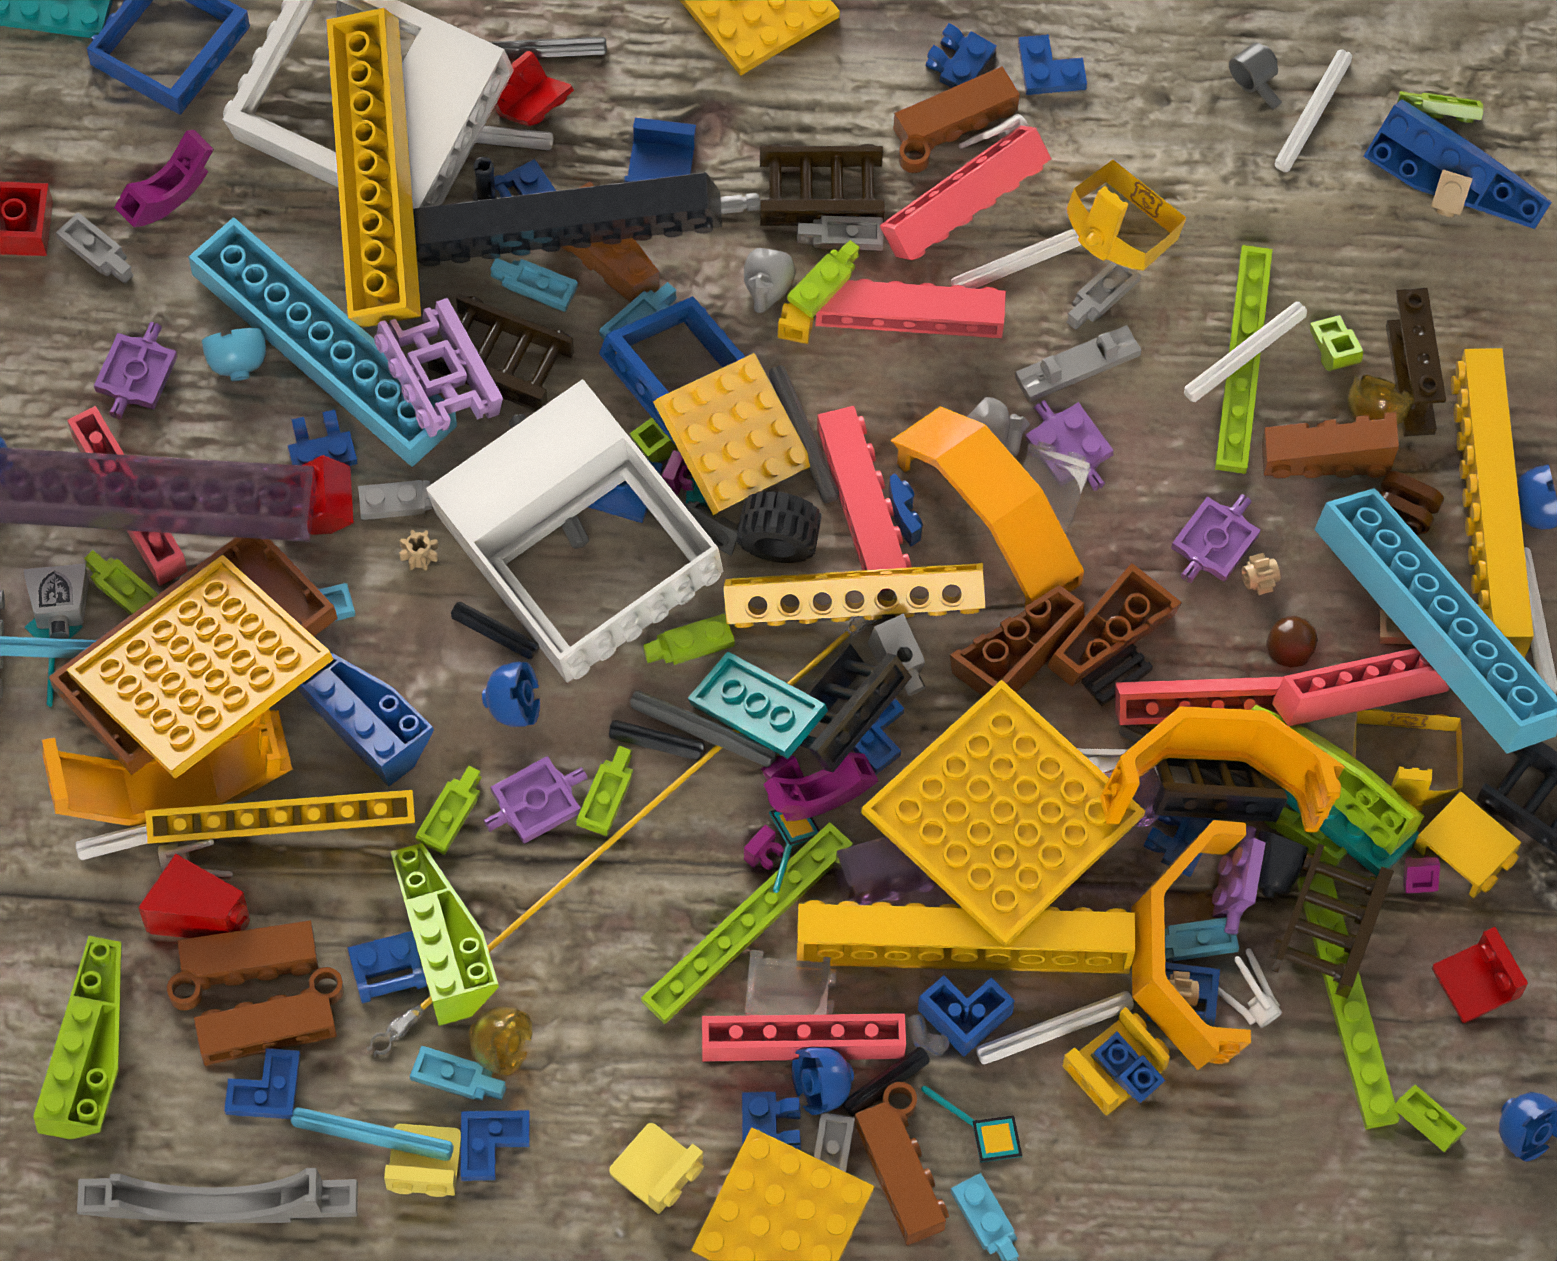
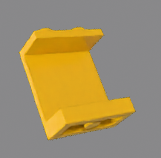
M1460 791L1418 835L1413 848L1423 856L1429 849L1434 851L1472 884L1469 895L1474 899L1481 890L1487 893L1499 879L1496 875L1502 869L1508 871L1517 862L1520 856L1516 853L1521 842Z
M1126 1007L1121 1010L1117 1022L1084 1048L1078 1051L1074 1047L1065 1054L1062 1065L1106 1116L1131 1097L1091 1057V1054L1109 1037L1118 1032L1139 1057L1144 1055L1159 1073L1167 1068L1170 1060L1169 1050L1165 1043L1159 1038L1154 1039L1146 1030L1147 1025L1137 1013L1132 1014Z

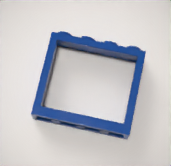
M123 0L117 12L112 13L107 18L105 26L100 33L91 38L92 43L87 48L90 65L179 115L183 113L250 28L247 10L229 0H185L223 21V24L173 87L169 89L110 56V53L153 1Z
M693 296L607 333L599 355L674 444V440L653 403L657 398L669 392L631 348V345L684 322L722 368L745 357L727 337L725 331L716 324L706 309Z

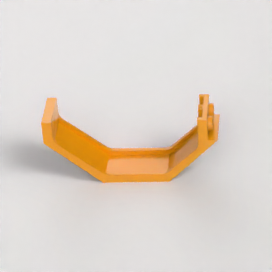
M940 406L891 440L898 449L897 464L904 472L910 470V462L915 458L936 467L983 520L991 531L1025 595V606L1058 585L1068 592H1072L1082 585L1084 569L1042 488L985 424Z
M1180 706L1121 755L1100 799L1106 824H1119L1140 785L1139 778L1163 759L1184 758L1242 761L1290 792L1297 800L1305 832H1318L1324 820L1328 818L1329 811L1336 799L1340 797L1341 783L1338 778L1345 766L1268 711Z
M267 709L176 779L155 759L131 775L118 760L58 751L55 737L42 740V755L55 814L127 826L146 824L145 810L220 805L236 802L293 769L279 710Z
M1213 820L1131 907V913H1135L1132 998L1197 1070L1201 1069L1208 1062L1214 1064L1228 1063L1230 1059L1251 1043V1030L1207 1025L1167 979L1165 973L1164 896L1167 889L1199 853L1226 855L1246 836V823Z

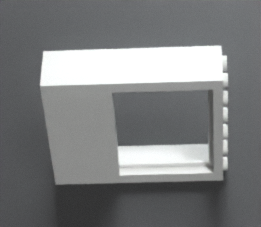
M283 0L282 12L277 21L274 20L270 24L264 45L255 51L252 59L253 65L248 74H244L238 83V92L233 101L230 100L224 108L223 121L236 140L338 187L336 152L255 115L317 1ZM339 0L363 12L385 8L399 19V29L416 36L402 62L413 209L442 205L514 71L505 49L398 0Z
M583 379L426 488L435 514L529 635L539 644V648L567 683L573 678L579 679L583 677L594 663L611 657L618 646L625 641L631 642L642 633V629L652 622L658 623L668 615L670 609L678 604L683 605L690 601L697 590L704 585L710 586L720 578L721 573L724 572L719 549ZM626 480L690 562L570 647L506 564L560 527L569 517H574Z

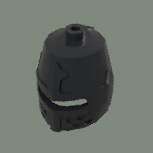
M1260 829L1257 839L1266 842L1258 888L1263 890L1262 895L1274 898L1276 893L1289 894L1302 873L1301 869L1309 849L1295 841Z

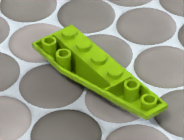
M1255 705L1251 709L1268 711L1273 716L1278 718L1280 721L1285 723V721L1280 715L1271 712L1265 708H1262L1258 705ZM1301 725L1289 726L1345 766L1338 778L1341 783V794L1333 805L1347 816L1352 824L1358 826L1371 837L1376 845L1382 847L1391 855L1416 832L1424 815L1376 773L1322 736Z
M423 843L390 851L438 1025L441 1026L472 1017L499 988L483 931Z
M88 936L33 1116L39 1134L71 1140L101 1132L119 1072L122 943L119 941Z

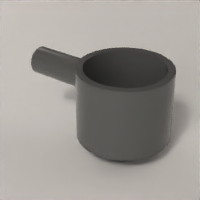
M1255 42L1229 61V69L1233 78L1245 91L1254 92L1257 90L1272 110L1282 103L1266 83L1278 74L1277 58L1270 48Z

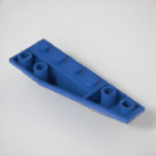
M1403 99L1393 106L1363 156L1412 188L1431 195H1435L1442 170L1473 178L1464 206L1533 229L1538 226L1552 203L1535 188L1480 148Z
M330 652L334 660L296 689L340 738L389 787L415 767L434 731L433 726L392 686Z

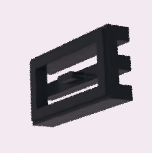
M1133 643L1082 678V684L1101 706L1115 698V686L1103 695L1099 691L1117 680L1138 664L1140 668L1121 682H1137L1152 671L1153 666L1151 663H1147L1144 660V655L1136 651L1137 647ZM1130 656L1132 657V659H1130L1128 662L1123 664L1121 667L1116 669L1107 677L1099 681L1097 684H1092L1096 680L1101 678L1103 675L1111 671L1113 668L1118 666L1120 663L1125 661L1127 658H1129Z

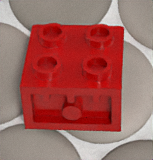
M526 51L511 64L514 71L494 108L500 117L530 127L540 123L544 119L545 114L551 109L563 104L567 100V96L574 89L571 84L547 77L535 54Z
M1495 926L1483 932L1478 944L1436 962L1432 966L1435 976L1463 1023L1469 1022L1522 997L1528 985L1526 978Z

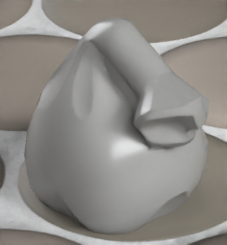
M756 248L747 256L744 265V283L753 297L754 310L757 313H763L768 310L791 287L796 269L791 256L787 253Z
M985 397L967 416L985 424L1013 456H1017L1022 434L1030 425L1025 417H1020L1016 414L1009 416L1007 407L1001 401L990 397Z

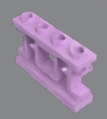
M448 298L437 301L435 309L431 310L430 307L424 309L422 317L424 324L402 331L396 319L390 320L389 324L385 320L378 323L377 334L374 336L375 345L380 353L384 352L391 375L394 378H398L402 385V394L405 401L412 404L416 411L415 415L419 426L422 429H426L430 438L436 436L439 429H442V431L449 429L451 419L448 414L471 407L477 419L482 418L483 414L487 418L499 415L503 397ZM439 330L444 341L430 345L427 338L437 335ZM415 343L418 350L407 353L406 358L400 347ZM443 357L452 374L429 381L421 364ZM467 380L472 391L458 395L454 388L465 385ZM442 393L446 400L435 403L433 408L428 397Z

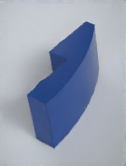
M894 473L890 476L889 499L892 503L895 522L911 547L921 541L923 523L919 515L912 510L914 499L912 487L907 481H901Z
M1115 1032L1091 1054V1057L1139 1103L1144 1101L1165 1081L1144 1055L1139 1057L1118 1032Z

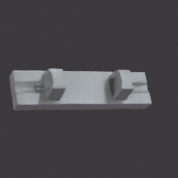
M1126 325L1016 371L1015 379L1030 403L1141 355V348ZM1101 347L1105 350V358L1099 350Z

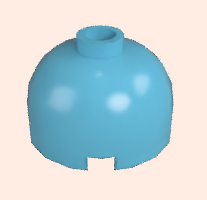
M259 328L231 330L232 334L221 336L220 332L205 337L202 340L207 364L215 373L222 376H230L231 381H241L250 378L249 372L258 369L264 361L266 355L265 338L263 331Z

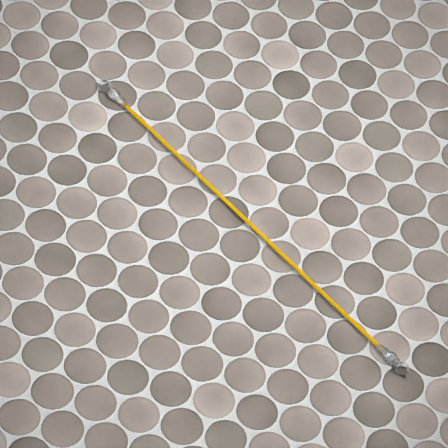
M891 589L889 591H881L878 594L879 596H889ZM856 616L840 637L787 683L794 686L848 637L860 633L866 626L873 625L877 620H865L863 616ZM715 745L487 945L489 953L720 751L722 747ZM431 996L420 1005L408 1009L402 1016L394 1018L388 1023L386 1033H376L371 1038V1046L367 1047V1050H372L374 1039L380 1036L387 1037L389 1034L391 1037L388 1048L383 1051L376 1050L374 1057L376 1054L383 1055L389 1052L391 1041L402 1039L408 1033L409 1028L419 1020L424 1010L432 1004Z

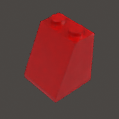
M178 854L174 855L138 907L145 930L152 935L195 938L246 930L250 922L243 891Z

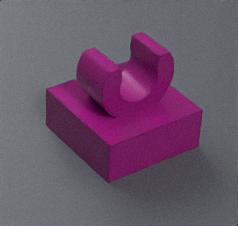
M673 450L661 477L678 496L681 488L687 491L694 490V484L692 480L686 479L687 476L692 474L680 452Z
M793 755L788 759L783 756H777L776 761L768 768L766 766L761 768L767 781L772 777L788 779L804 777Z
M765 824L744 847V861L753 868L760 861L764 868L771 870L773 862L766 855L774 852L782 858L784 849L779 843L775 842V831Z
M1424 855V858L1412 859L1410 856L1405 859L1403 879L1405 893L1438 891L1440 875L1438 857Z

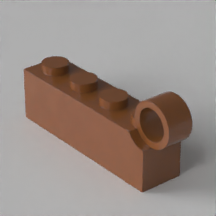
M1003 66L894 113L893 129L902 143L899 150V164L902 169L909 173L924 171L929 165L930 151L935 146L946 141L953 142L962 134L971 130H980L987 126L988 123L999 118H1008L1018 110L1020 94ZM910 151H918L923 154V157L918 160H912L905 154Z
M309 920L178 940L182 972L170 978L167 984V993L171 1004L175 1008L191 1010L200 1003L202 990L209 989L211 985L225 983L228 986H236L249 979L258 978L261 981H269L283 974L291 973L295 976L309 974L311 970L319 969L312 922ZM181 984H191L195 987L193 995L186 999L177 998L174 992Z
M322 967L312 973L309 979V988L301 991L298 995L289 997L286 995H275L268 998L266 1002L257 1004L243 1002L237 1004L234 1009L225 1011L211 1009L204 1011L201 1016L194 1017L204 1066L265 1053L266 1048L284 1049L337 1037L331 1005L337 1003L344 993V985L340 973L331 967ZM323 979H332L337 983L336 989L328 994L318 992L316 986Z
M895 1082L886 1088L883 1095V1103L855 1113L854 1126L906 1245L944 1231L946 1218H949V1214L942 1198L937 1200L932 1190L935 1187V1181L929 1168L923 1169L919 1158L922 1157V1152L916 1138L910 1139L906 1131V1127L909 1126L907 1119L914 1114L916 1109L917 1094L911 1085L904 1082ZM901 1093L910 1099L911 1104L905 1109H896L890 1105L889 1098L894 1094Z

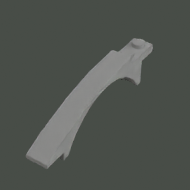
M305 1168L293 1176L263 1184L216 1188L166 1185L139 1180L123 1174H110V1178L78 1180L77 1213L79 1215L211 1223L291 1222V1218L358 1216L357 1179L322 1180L317 1168Z

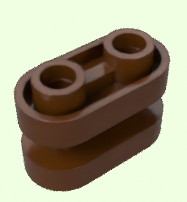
M1397 471L1387 472L1381 483L1383 491H1379V493L1416 535L1428 533L1434 522L1432 514L1439 512L1444 502V496L1437 489Z

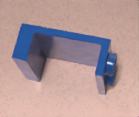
M635 117L628 176L625 175L624 182L691 174L696 143V125Z

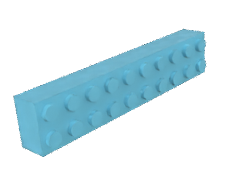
M234 217L188 256L192 275L252 328L261 329L264 333V338L411 467L457 427L456 413L448 414L451 419L449 429L445 431L439 429L437 435L430 438L426 429H422L419 426L414 407L411 403L405 401L402 394V385L398 378H394L391 375L388 360L384 352L380 353L378 351L374 338L358 324L348 319V316ZM438 394L428 397L433 408L435 403L444 401Z
M1376 488L1326 502L1314 530L1502 749L1508 754L1556 737L1557 695Z

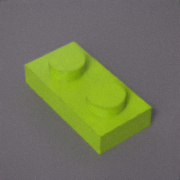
M1417 1085L1412 1086L1393 1106V1109L1443 1152H1446L1467 1129Z

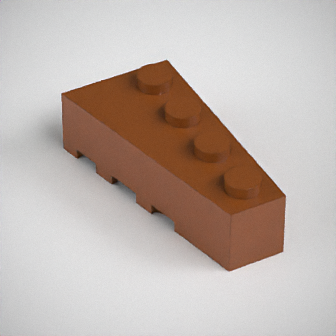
M590 181L579 188L591 187L594 185ZM633 238L621 239V243L612 245L596 242L591 243V246L587 248L562 247L568 253L571 251L581 259L582 264L589 270H594L604 278V282L629 302H632L643 291L647 293L652 290L655 293L660 289L659 270Z
M1396 412L1384 413L1385 419L1373 421L1369 420V415L1356 417V422L1339 424L1336 419L1324 420V422L1319 423L1313 428H1310L1307 423L1265 427L1261 442L1264 476H1273L1275 478L1304 475L1307 478H1318L1322 475H1336L1339 478H1349L1353 475H1368L1372 478L1383 477L1392 470L1399 447Z
M1131 563L1058 648L1047 667L1073 687L1082 681V678L1132 643L1135 644L1174 617L1182 602Z
M1058 585L1025 606V610L1013 618L1009 616L1000 622V626L987 635L983 633L973 639V643L965 649H958L951 653L952 674L982 696L990 691L1000 680L1004 681L1017 693L1054 655L1085 618L1084 603Z

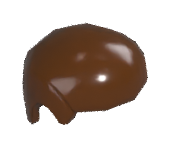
M1298 616L1282 617L1274 624L1268 635L1266 646L1269 656L1278 664L1292 668L1305 665L1317 646L1316 628L1306 619Z

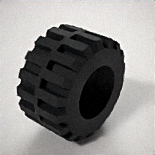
M759 492L749 495L743 501L736 536L737 543L746 552L767 561L778 563L806 561V559L812 558L813 554H815L822 514L813 503L792 494Z

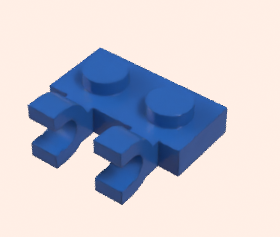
M948 23L942 33L944 37L940 44L957 52L952 59H949L942 49L933 45L927 54L929 59L925 66L942 73L939 81L953 88L978 77L995 53L997 45L972 31L965 37L956 26Z
M335 410L322 412L327 436L309 440L304 417L291 419L296 439L295 444L288 445L293 470L321 455L349 466L358 464L350 431L340 433Z
M1159 815L1157 820L1167 825H1176L1179 828L1172 839L1160 830L1152 827L1143 847L1153 852L1164 853L1165 855L1161 863L1170 866L1213 820L1221 819ZM1199 853L1182 874L1191 877L1203 853Z
M742 1092V1145L752 1127L801 1151L800 1130H788L777 1134V1118L801 1119L799 1097L785 1098L777 1101L776 1092Z

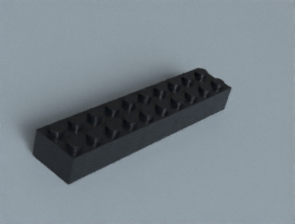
M706 172L413 209L417 261L423 266L428 267L438 266L440 261L452 260L455 263H465L473 257L497 259L500 257V254L506 253L522 256L530 254L531 250L542 249L546 252H555L564 246L587 248L591 246V243L596 242L612 245L621 243V239L629 238L637 241L650 240L654 235L664 234L666 237H678L687 231L710 233L713 231V228L722 227L720 190Z

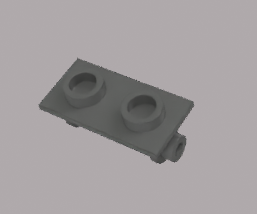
M689 501L688 504L684 502V506L716 544L718 549L732 556L737 542L736 536L739 523L736 524L723 516L719 520L715 519L716 514L713 515L710 509L701 505L698 501L695 503Z

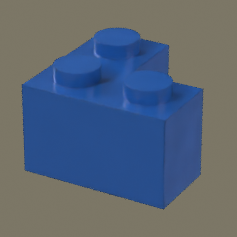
M943 975L919 996L918 1011L964 1057L1012 1015L1015 1000L992 977L971 996L966 998Z

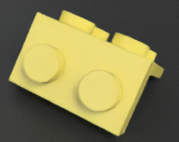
M649 1123L610 1166V1175L656 1213L660 1214L666 1206L671 1207L682 1193L681 1189L688 1181H694L704 1167L702 1165L703 1151L693 1143L686 1149L656 1124Z
M397 1124L394 1129L452 1142L454 1148L449 1161L391 1149L390 1163L385 1167L384 1179L386 1189L398 1194H411L414 1192L426 1193L433 1197L455 1196L461 1131L450 1127Z

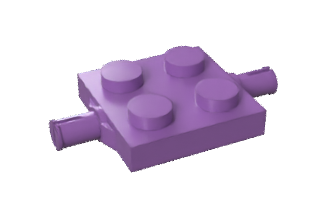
M154 322L149 323L143 338L129 337L120 333L116 335L94 384L95 392L116 399L109 412L113 418L117 416V419H122L127 404H137L153 410L156 407L177 359V352L175 350L162 347L156 342L162 330V327L157 323L155 325Z
M1045 400L1041 401V405L1038 403L1034 409L1044 421L1040 426L1025 434L1026 441L1035 450L1034 452L1060 488L1075 478L1064 466L1044 454L1089 468L1086 480L1094 491L1098 490V486L1102 488L1105 482L1095 470L1100 463L1113 456V449L1079 402L1065 411L1056 414L1052 412Z
M1241 494L1231 508L1220 505L1209 497L1200 505L1173 541L1171 549L1187 558L1190 562L1184 572L1181 573V578L1184 581L1187 578V582L1192 583L1200 570L1211 573L1223 582L1227 580L1260 535L1261 530L1247 522L1242 515L1251 504V500L1248 497L1245 499V495Z
M546 756L491 786V793L499 804L500 812L483 821L486 827H488L489 832L508 823L509 826L515 829L519 838L525 844L580 813L581 808L572 795L571 787L587 780V775L583 768L579 767L577 770L564 776L554 767L549 757Z
M1246 826V836L1241 840L1238 848L1224 855L1218 864L1217 871L1220 877L1218 887L1215 889L1212 897V903L1214 904L1212 917H1227L1224 932L1231 935L1238 934L1240 918L1247 907L1255 904L1266 842L1255 839L1257 830L1252 826Z

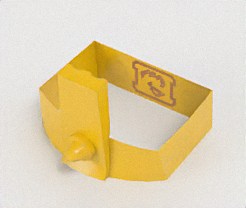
M1111 160L1076 186L1066 208L1072 227L1079 236L1078 241L1090 253L1102 261L1107 259L1118 265L1143 271L1178 240L1186 221V217L1115 160ZM1107 182L1170 234L1147 253L1141 252L1116 236L1129 205L1127 202L1120 200L1119 196L1110 192L1107 186L1102 187L1097 192L1090 213L1080 199Z
M1380 709L1357 712L1352 754L1355 759L1357 723L1456 732L1457 789L1429 790L1432 782V769L1419 770V768L1413 767L1412 769H1404V767L1399 766L1391 787L1418 811H1422L1423 806L1434 804L1450 797L1463 787L1461 718L1449 717L1444 714L1421 715L1384 712Z

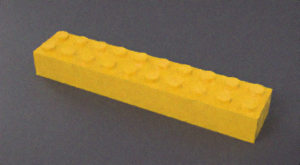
M385 8L327 19L348 319L365 328L378 325L379 322L384 320L389 323L393 319L402 321L421 317L399 19Z
M1464 349L1461 361L1456 362V376L1451 377L1452 395H1457V404L1454 405V421L1460 424V432H1457L1456 442L1457 450L1463 453L1459 472L1460 478L1465 479L1466 488L1463 489L1462 493L1463 507H1468L1469 517H1466L1465 531L1466 535L1471 536L1472 546H1469L1468 560L1469 564L1474 565L1475 575H1472L1471 589L1473 594H1477V605L1525 659L1534 633L1503 349Z
M810 900L805 904H798L796 965L1129 974L1135 953V913H1129L1120 908L1109 909L1106 912H1093L1092 909L1085 907L1076 908L1073 911H1060L1056 907L1049 906L1004 947L968 912L955 904L926 907L921 903L892 906V904L887 902H876L870 906L859 905L853 901H843L839 905L825 904L819 900Z

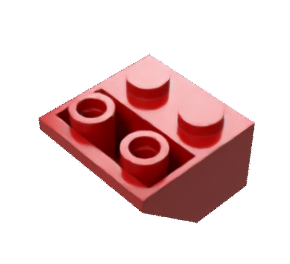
M321 455L278 477L281 535L332 534L354 523L349 465Z

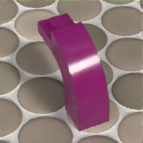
M187 130L167 164L152 177L141 182L127 184L114 208L133 227L145 226L164 218L183 204L203 182L208 174L204 166L214 149L195 130Z
M850 752L834 772L822 769L812 775L798 779L772 777L763 785L768 793V801L777 812H782L786 821H797L815 817L840 807L867 791L879 780L865 754Z

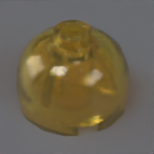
M1363 374L1361 380H1359L1358 375L1354 377L1347 402L1348 410L1355 420L1358 416L1369 415L1370 421L1385 419L1384 413L1396 412L1398 426L1407 416L1413 403V398L1405 390L1402 395L1394 391L1396 384L1388 380Z
M505 1006L488 1009L472 1024L469 1030L470 1049L473 1058L480 1066L492 1073L506 1076L512 1075L519 1069L528 1052L522 1051L525 1040L531 1041L532 1022L529 1015L518 1009Z

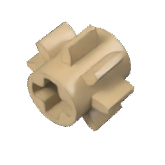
M411 530V535L407 540L400 539L401 548L404 549L399 552L400 560H408L410 570H413L415 567L427 570V565L431 561H438L437 553L435 552L439 548L437 539L430 541L427 530L423 533H415L414 530Z
M1264 553L1249 556V561L1246 562L1247 565L1242 566L1241 569L1246 588L1248 590H1257L1258 595L1273 592V587L1276 586L1275 583L1280 581V570L1274 558H1265Z
M1173 971V974H1170V979H1168L1169 982L1190 1006H1196L1199 998L1198 981L1189 979L1190 972Z

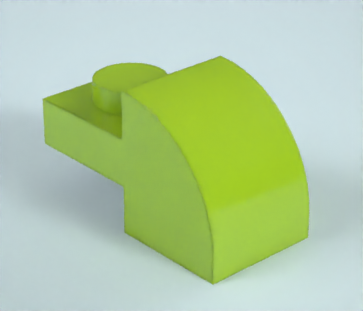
M1340 315L1311 323L1310 332L1321 352V363L1326 370L1332 371L1362 362L1363 349L1353 330H1347Z
M650 418L629 433L633 441L651 462H661L669 459L673 450L678 451L676 444L670 440L653 418Z

